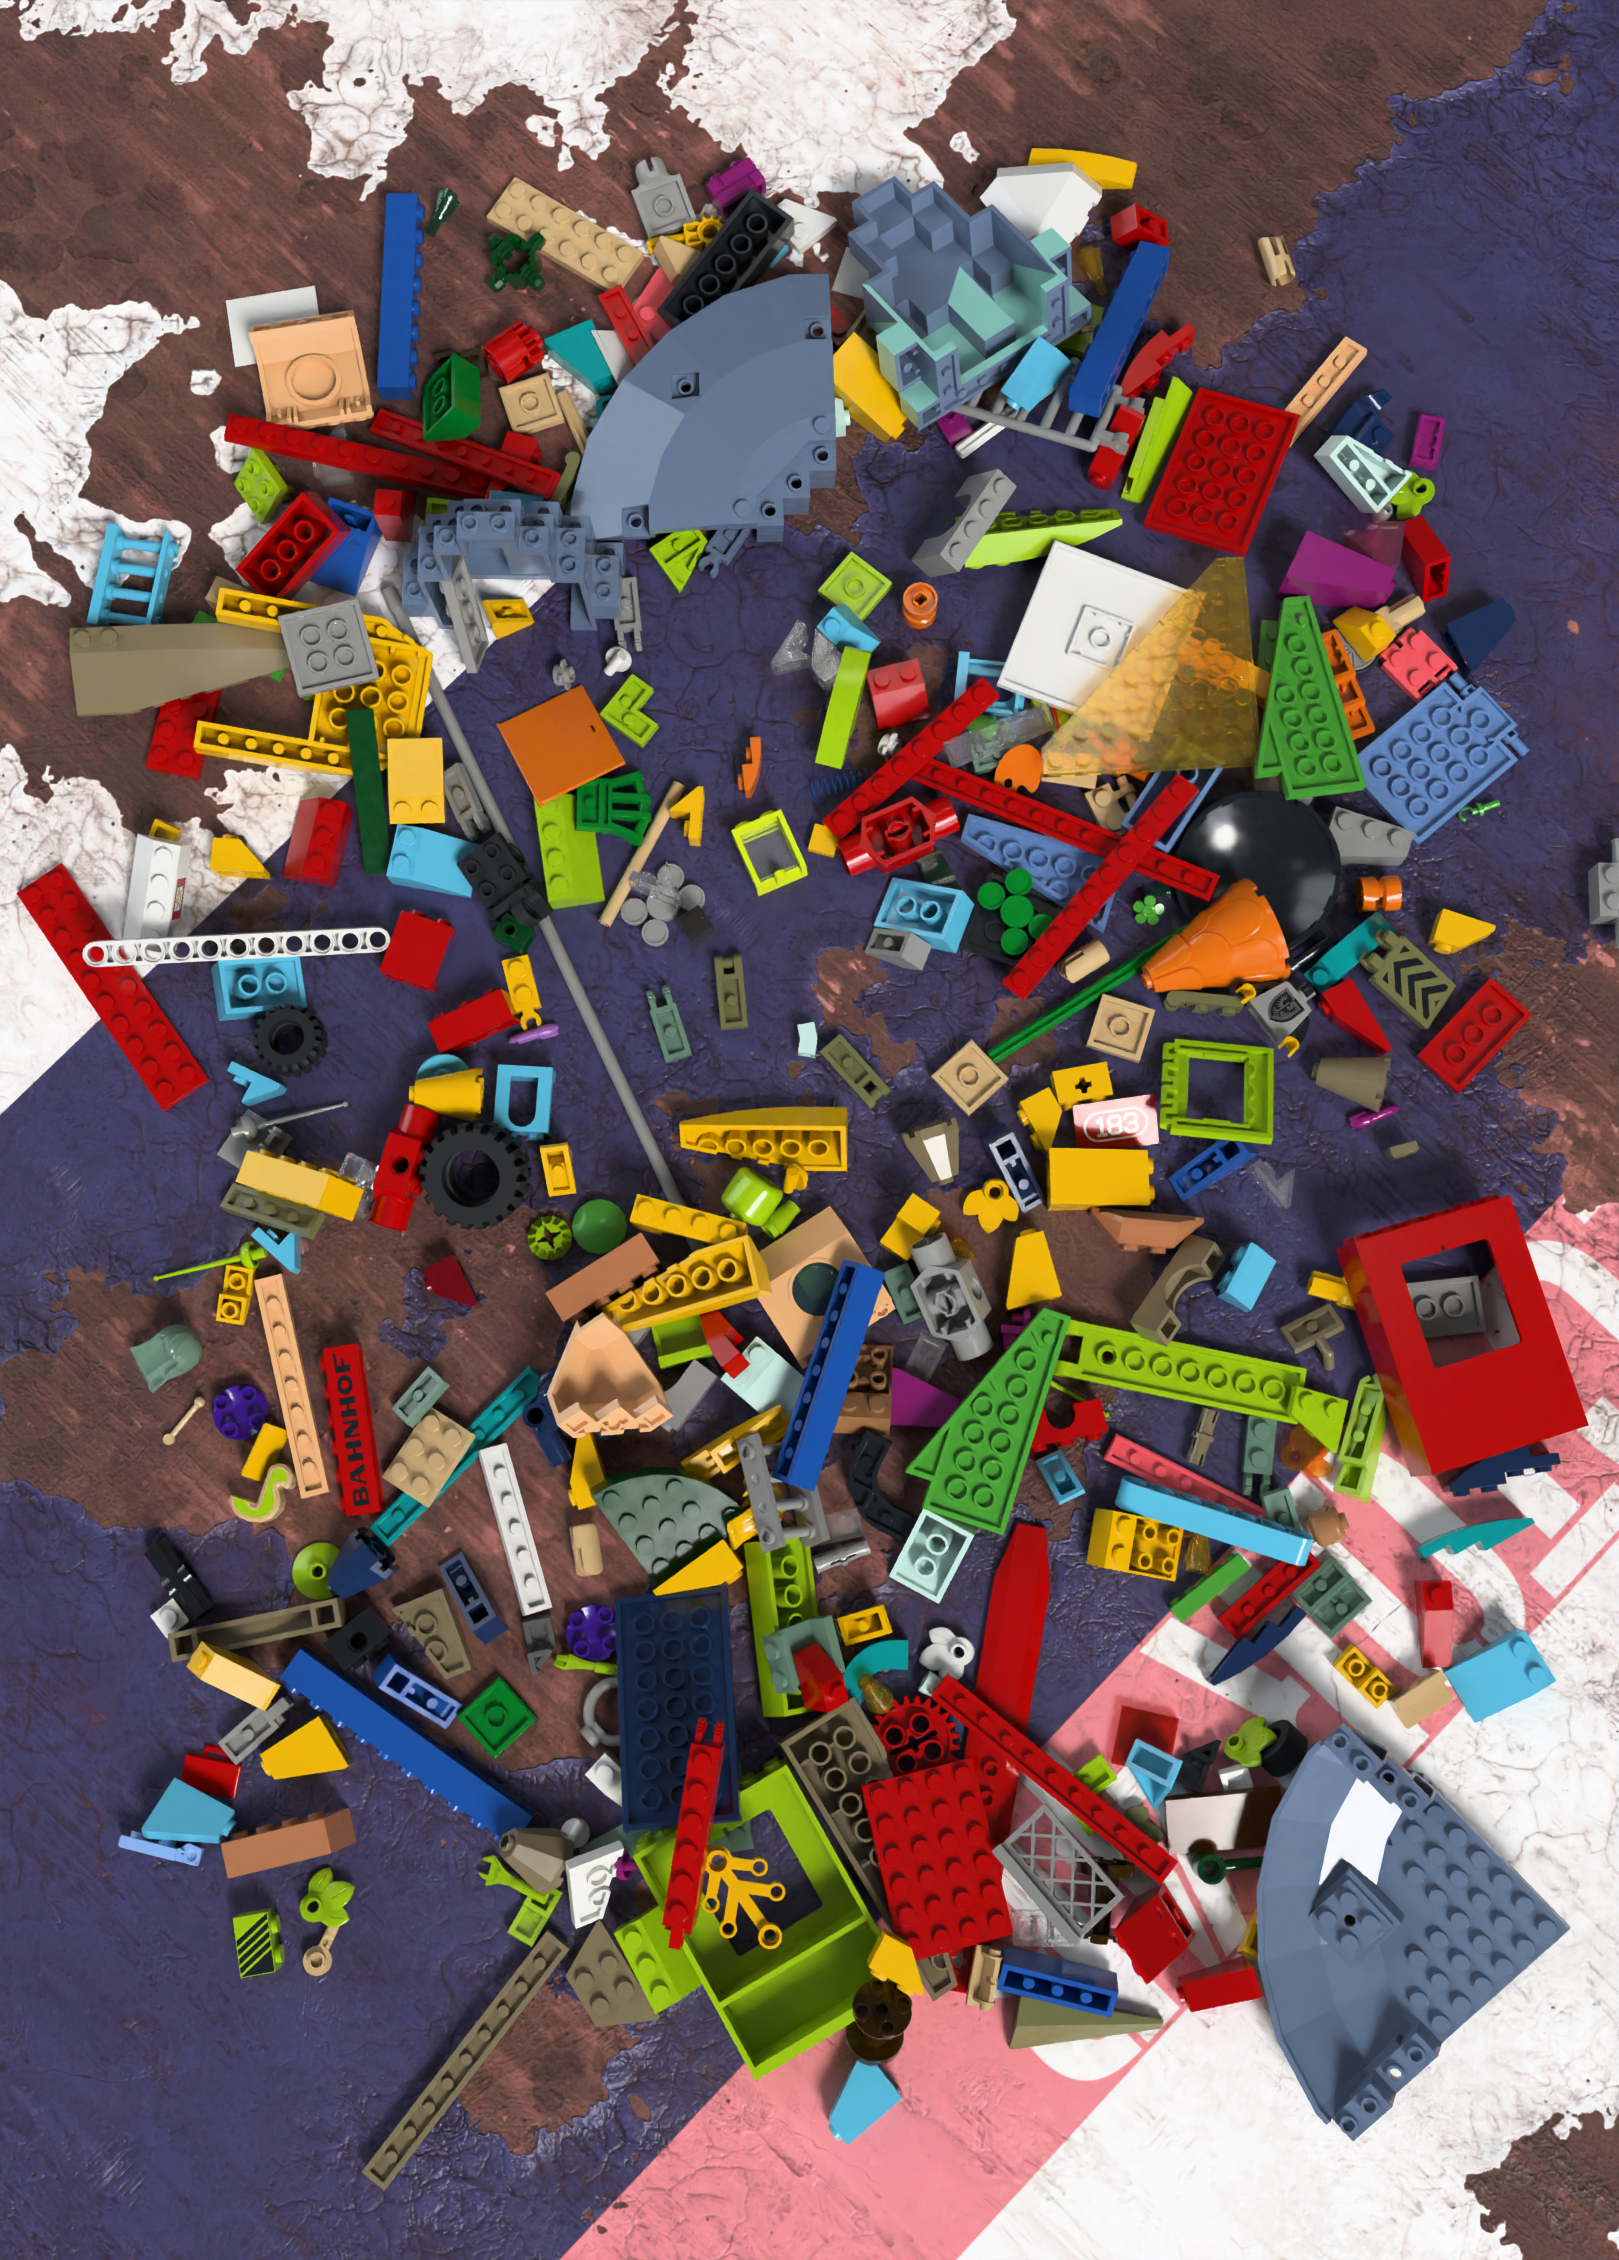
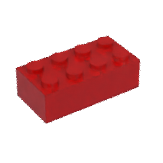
M302 492L235 570L259 595L292 600L352 530L316 492Z

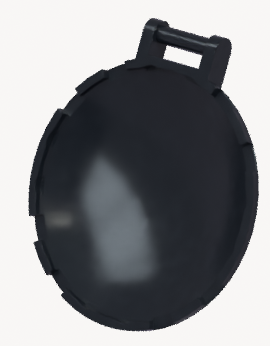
M1266 790L1239 792L1215 802L1193 821L1181 841L1176 858L1220 875V878L1209 902L1176 889L1179 903L1190 922L1201 911H1205L1233 883L1247 878L1257 886V890L1254 891L1257 896L1264 895L1271 906L1285 938L1288 952L1319 930L1325 936L1294 958L1289 952V958H1286L1285 962L1287 965H1290L1291 971L1294 974L1301 970L1300 966L1329 946L1332 945L1334 947L1340 942L1326 922V918L1335 904L1340 889V853L1331 830L1312 808L1297 799L1286 800L1283 793Z

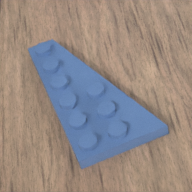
M968 814L960 842L1008 873L1016 868L1025 869L1032 876V888L1063 908L1066 907L1104 861L1102 858L1048 836ZM1115 893L1089 923V925L1102 933L1106 927Z

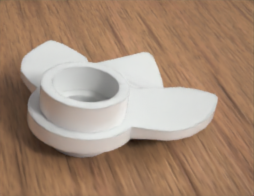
M945 1627L931 1629L929 1636L933 1644L923 1650L919 1662L928 1669L939 1670L941 1681L947 1673L958 1681L963 1675L964 1665L971 1662L974 1657L975 1649L972 1642L965 1637H957L950 1629ZM961 1647L964 1650V1656H958L955 1653V1648Z

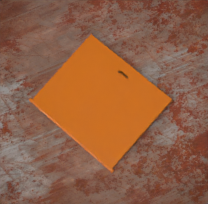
M582 685L504 723L496 724L540 808L543 807L544 803L626 764Z

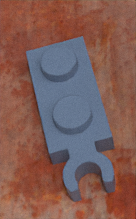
M753 529L717 530L705 547V553L709 556L703 557L700 560L699 570L702 572L705 566L711 565L713 569L710 571V577L715 578L719 573V564L723 563L728 566Z

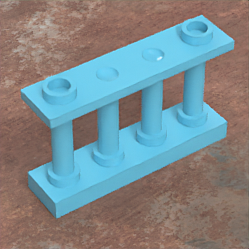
M107 524L86 622L90 627H107L110 623L129 626L163 624L162 613L173 560L177 558L179 553V545L170 532H164L163 541L160 543L127 538L118 524ZM126 549L160 553L157 567L122 563V552ZM123 573L155 578L152 592L116 587L117 576ZM119 598L149 603L147 617L111 612L112 600Z

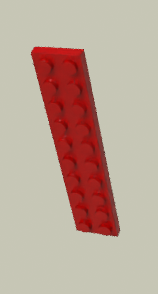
M59 864L16 893L163 1111H167L210 1081L133 965L93 967L84 961L83 949L86 945L97 940L115 939L65 865ZM93 946L90 951L91 957L96 961L103 960V949L99 946ZM120 947L119 955L123 959L129 960Z

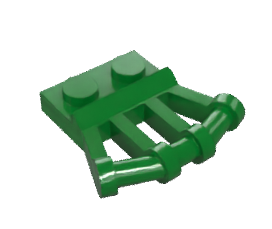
M638 771L614 779L596 778L577 787L576 831L599 832L602 835L612 833L626 839L632 845L642 846L644 832L647 825L652 821V815L649 813L652 798L648 795L644 786L642 772ZM633 785L636 793L612 792V790ZM612 803L636 804L638 811L612 810ZM612 820L635 821L637 824L632 831L613 823Z

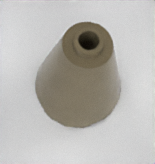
M1321 1058L1320 1063H1314L1311 1078L1316 1079L1317 1086L1372 1111L1379 1112L1386 1088L1387 1071L1390 1069L1391 1058Z

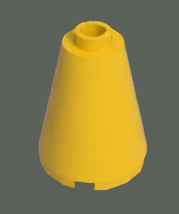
M474 1068L415 1080V1086L409 1087V1102H414V1106L425 1108L438 1114L470 1122L473 1120H483V1116L478 1115L481 1114V1108L483 1109L484 1078H478V1075L483 1074V1068Z

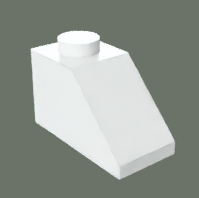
M608 1749L585 1775L607 1797L622 1807L621 1763Z

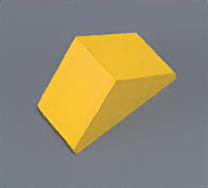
M524 599L483 600L481 602L497 640L534 623Z

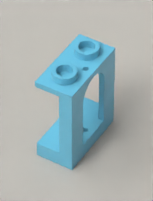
M959 651L954 701L966 691L968 675L999 678L1005 662L969 659L970 652ZM1014 693L1010 700L995 702L983 714L1016 718L1018 709H1023L1025 697Z
M498 1064L493 1120L494 1123L498 1124V1128L510 1130L512 1132L510 1136L513 1139H516L517 1135H526L528 1140L543 1141L544 1137H551L549 1128L553 1083L556 1082V1071L554 1068ZM511 1081L538 1082L536 1114L531 1124L524 1127L515 1126L509 1119Z

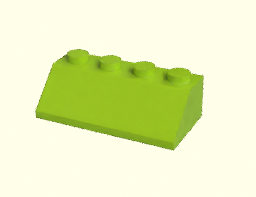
M563 794L544 803L541 808L534 798L547 896L551 907L559 909L604 902L605 894L596 832L576 831V795Z

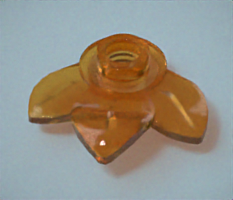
M1301 1424L1294 1427L1290 1432L1289 1444L1281 1451L1282 1464L1291 1471L1301 1470L1311 1478L1324 1477L1332 1472L1331 1466L1323 1459L1328 1454L1324 1449L1325 1446L1315 1437H1311ZM1293 1451L1299 1455L1297 1462H1292L1290 1459V1454Z

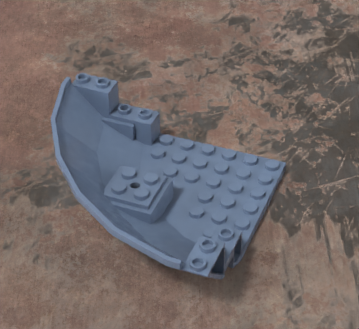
M1343 1723L1324 1742L1318 1740L1308 1750L1272 1816L1257 1885L1258 1966L1276 2040L1315 2114L1326 2125L1333 2119L1340 2129L1352 2141H1355L1392 2108L1396 2093L1439 2056L1442 2043L1570 1930V1925L1435 1787L1415 1771L1410 1774L1390 1754L1391 1751L1348 1724ZM1391 1773L1394 1776V1781H1386L1384 1774ZM1389 1838L1391 1839L1393 1846L1388 1845ZM1352 1915L1356 1923L1353 1925L1347 1924L1345 1916ZM1391 2069H1397V2070H1399L1400 2073H1401V2076H1399V2077L1393 2076V2075L1391 2074L1390 2070H1391Z

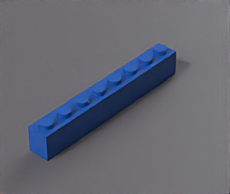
M386 193L377 388L382 399L413 400V390L418 388L417 373H414L415 365L419 364V352L415 347L416 341L420 340V327L417 324V317L421 316V302L418 300V293L422 292V278L419 276V268L423 269V253L420 252V245H424L425 241L421 221L426 219L425 205L420 203L417 193Z
M1140 241L1136 251H1131L1128 268L1123 269L1120 276V285L1113 289L1110 306L1106 305L1104 308L1101 325L1097 324L1095 327L1092 344L1088 343L1086 346L1083 363L1079 362L1077 365L1074 382L1070 381L1068 384L1066 398H1069L1070 411L1097 418L1100 417L1169 268L1170 247Z
M843 1259L772 1478L811 1491L815 1490L835 1426L838 1422L840 1410L846 1397L853 1371L855 1370L856 1361L873 1315V1309L885 1276L884 1272L861 1263Z

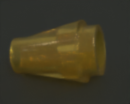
M1192 1532L1183 1560L1186 1571L1208 1573V1567H1211L1209 1537Z
M869 1674L860 1677L857 1686L862 1692L868 1709L877 1714L888 1712L893 1706L892 1691Z

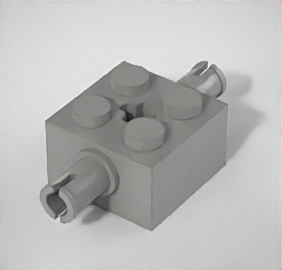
M1619 838L1611 840L1612 863H1597L1588 871L1590 924H1615V947L1619 948Z

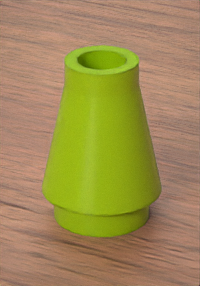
M788 1200L785 1204L774 1210L772 1215L761 1226V1229L773 1240L782 1237L800 1212L799 1207L793 1201Z

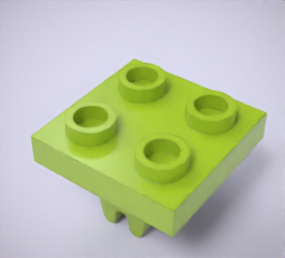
M252 448L234 485L260 524L270 523L280 503L291 498L288 493L294 492V488L291 485H286L278 473L281 469L278 465L271 463L263 450Z

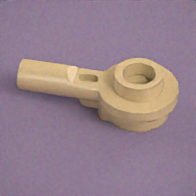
M327 1926L319 1945L311 1947L304 1954L303 1966L310 1975H323L330 1969L333 1961L330 1947L339 1927Z

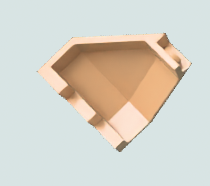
M602 1312L585 1325H582L577 1320L546 1394L557 1426L571 1437L580 1438L585 1437V1434L588 1432L599 1431L601 1436L623 1434L624 1429L638 1428L639 1432H650L673 1417L662 1385L616 1318L611 1320Z

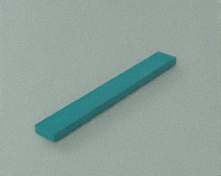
M530 1365L466 1428L476 1437L432 1504L479 1458L477 1451L488 1448L523 1413L525 1407L537 1399L540 1375ZM403 1492L369 1528L390 1547L428 1507Z

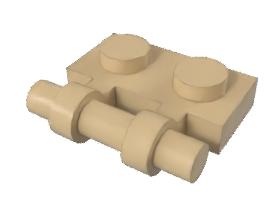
M1124 775L1116 779L1120 789L1113 792L1110 784L1107 783L1084 794V799L1097 825L1121 836L1127 834L1121 827V824L1129 811L1124 813L1118 801L1125 798L1130 810L1137 801L1134 794L1136 790L1132 783L1129 784Z

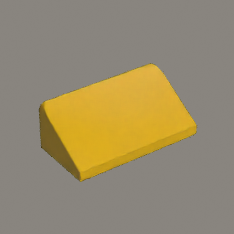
M271 1423L263 1424L241 1475L265 1482L270 1466L276 1464L288 1438L287 1430Z

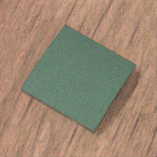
M1333 1556L1326 1560L1290 1593L1298 1605L1330 1640L1373 1602Z

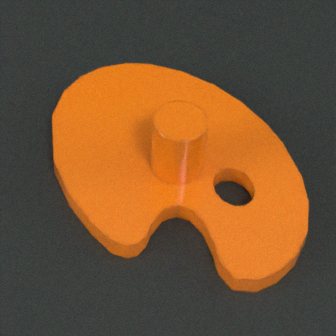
M1019 744L1011 748L1004 754L996 768L994 784L1013 792H1017L1018 787L1023 785L1030 793L1035 792L1041 780L1043 770L1041 755L1038 750L1029 744ZM1009 778L1012 780V786L1007 788L1004 782Z

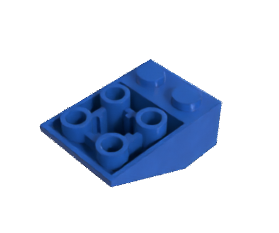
M330 497L327 505L352 532L309 581L356 597L382 532L372 511Z

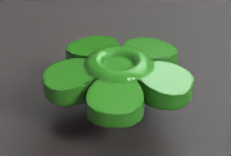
M1146 895L1144 903L1141 900H1136L1133 904L1134 911L1138 912L1135 915V920L1140 924L1145 923L1146 920H1148L1150 925L1158 923V915L1164 912L1163 903H1156V898L1153 895Z

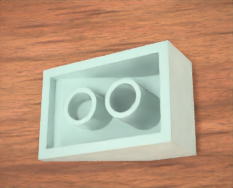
M756 1336L742 1353L750 1365L735 1379L726 1372L720 1380L760 1414L780 1404L791 1419L804 1376Z
M923 1509L889 1577L939 1604L979 1527Z

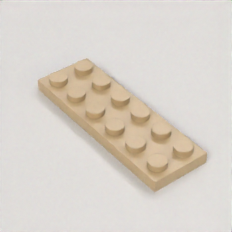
M517 177L513 178L486 216L488 223L508 235L518 234L525 242L528 241L527 237L533 232L538 231L546 239L543 248L540 251L537 250V252L604 292L620 284L624 288L644 259V252Z

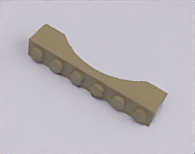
M339 1597L169 1633L168 1640L173 1663L191 1659L201 1641L229 1651L342 1627L349 1622L345 1599Z

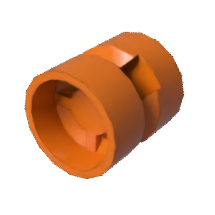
M922 582L914 583L904 592L902 615L903 620L908 626L915 629H924L935 620L938 597L932 586Z
M1374 876L1358 877L1355 887L1358 911L1360 913L1376 912L1378 907L1382 911L1399 910L1402 904V886L1399 876H1381L1379 880Z

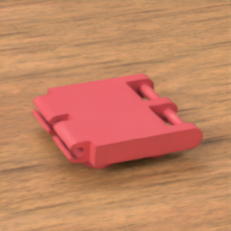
M1411 627L1395 641L1396 644L1392 643L1379 657L1383 663L1381 669L1416 704L1421 702L1423 696L1432 688L1436 689L1445 676L1450 672L1454 673L1458 669L1457 665L1422 630L1417 633ZM1443 667L1446 668L1439 676L1435 677ZM1428 682L1429 685L1418 693L1417 691Z

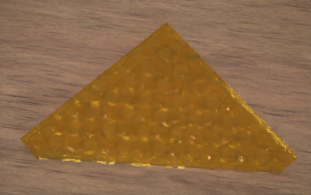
M1244 556L1216 558L1041 748L1043 778L1250 767L1256 765L1260 732Z

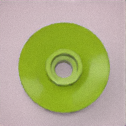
M314 1543L304 1548L298 1554L293 1564L292 1575L297 1589L303 1595L315 1600H324L334 1596L327 1588L328 1581L326 1576L341 1551L338 1547L329 1543ZM317 1566L323 1569V1574L320 1577L314 1574V1569Z

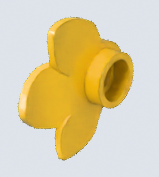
M996 1178L986 1181L981 1190L971 1192L963 1206L964 1215H978L980 1226L986 1233L996 1230L1003 1218L1015 1222L1019 1213L1016 1200L1009 1196L1008 1186L1004 1181ZM997 1188L1000 1191V1195L996 1198L992 1197L989 1193L990 1189Z

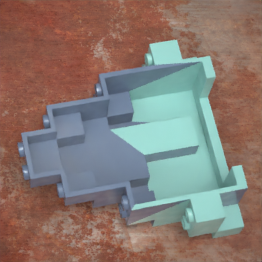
M895 176L851 202L854 222L859 227L848 233L849 248L854 258L868 271L869 279L861 285L867 323L878 334L876 341L881 374L898 391L901 411L919 431L1013 373L1038 336L1051 345L1056 346L1092 323L1091 303L1072 286L1071 246L1052 227L1037 235L1034 239L1029 240L993 204L970 217L935 181L912 194Z

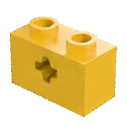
M1107 1062L1052 1071L1050 1075L1054 1097L1060 1108H1064V1111L1073 1110L1072 1106L1107 1101L1113 1095ZM1079 1082H1082L1083 1086H1088L1085 1093H1082L1081 1089H1076Z

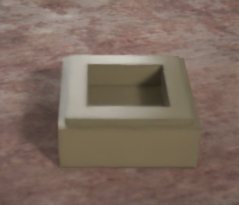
M1415 1140L1389 1147L1383 1152L1386 1161H1392L1413 1155L1418 1152L1419 1147Z

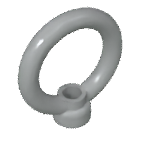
M617 1676L598 1682L589 1691L584 1702L583 1719L585 1726L580 1730V1733L594 1748L600 1743L611 1747H620V1735L606 1733L596 1722L594 1715L598 1698L604 1692L618 1688Z

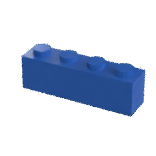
M1003 1944L1001 1950L1003 1960L1000 1962L998 1979H996L997 1990L1109 2018L1112 2017L1119 1993L1116 1972Z

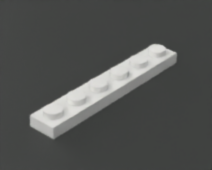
M507 1443L477 1451L522 1615L526 1616L552 1608Z

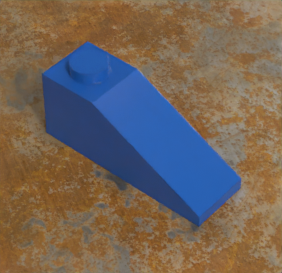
M1219 1140L1170 1176L1168 1180L1182 1201H1186L1238 1170L1259 1153L1252 1143Z
M389 1652L371 1675L378 1688L447 1729L463 1706L461 1702L423 1674Z

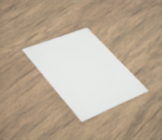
M315 286L226 300L235 367L257 364L253 344H251L249 337V326L319 315Z

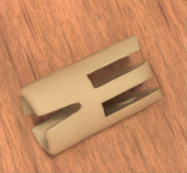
M1283 236L1260 238L1257 244L1271 285L1277 286L1276 279L1279 286L1291 282L1296 274Z
M1094 938L1059 961L1056 966L1057 972L1068 981L1075 983L1110 960V956L1102 942Z
M589 1523L570 1527L569 1532L576 1574L582 1577L600 1574L603 1571V1562L597 1524Z

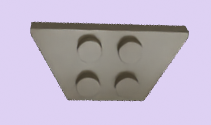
M602 1919L597 1920L565 1976L595 2026L603 2027L659 2019L661 2017L660 2012L654 2013L629 1962Z

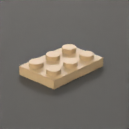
M431 1407L420 1419L382 1478L429 1508L476 1435Z

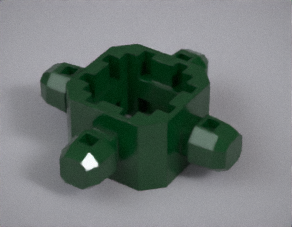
M538 231L533 232L527 237V242L518 234H509L504 239L499 234L493 233L488 238V244L493 250L491 253V264L497 273L492 274L488 279L487 285L494 293L503 290L506 287V283L515 290H524L527 286H530L533 290L540 291L545 286V281L539 274L542 271V261L536 251H540L543 248L546 239ZM513 250L516 252L521 250L530 257L528 259L530 264H525L520 269L521 273L519 275L516 272L512 275L504 268L505 264L503 261L505 259L508 261L513 256Z

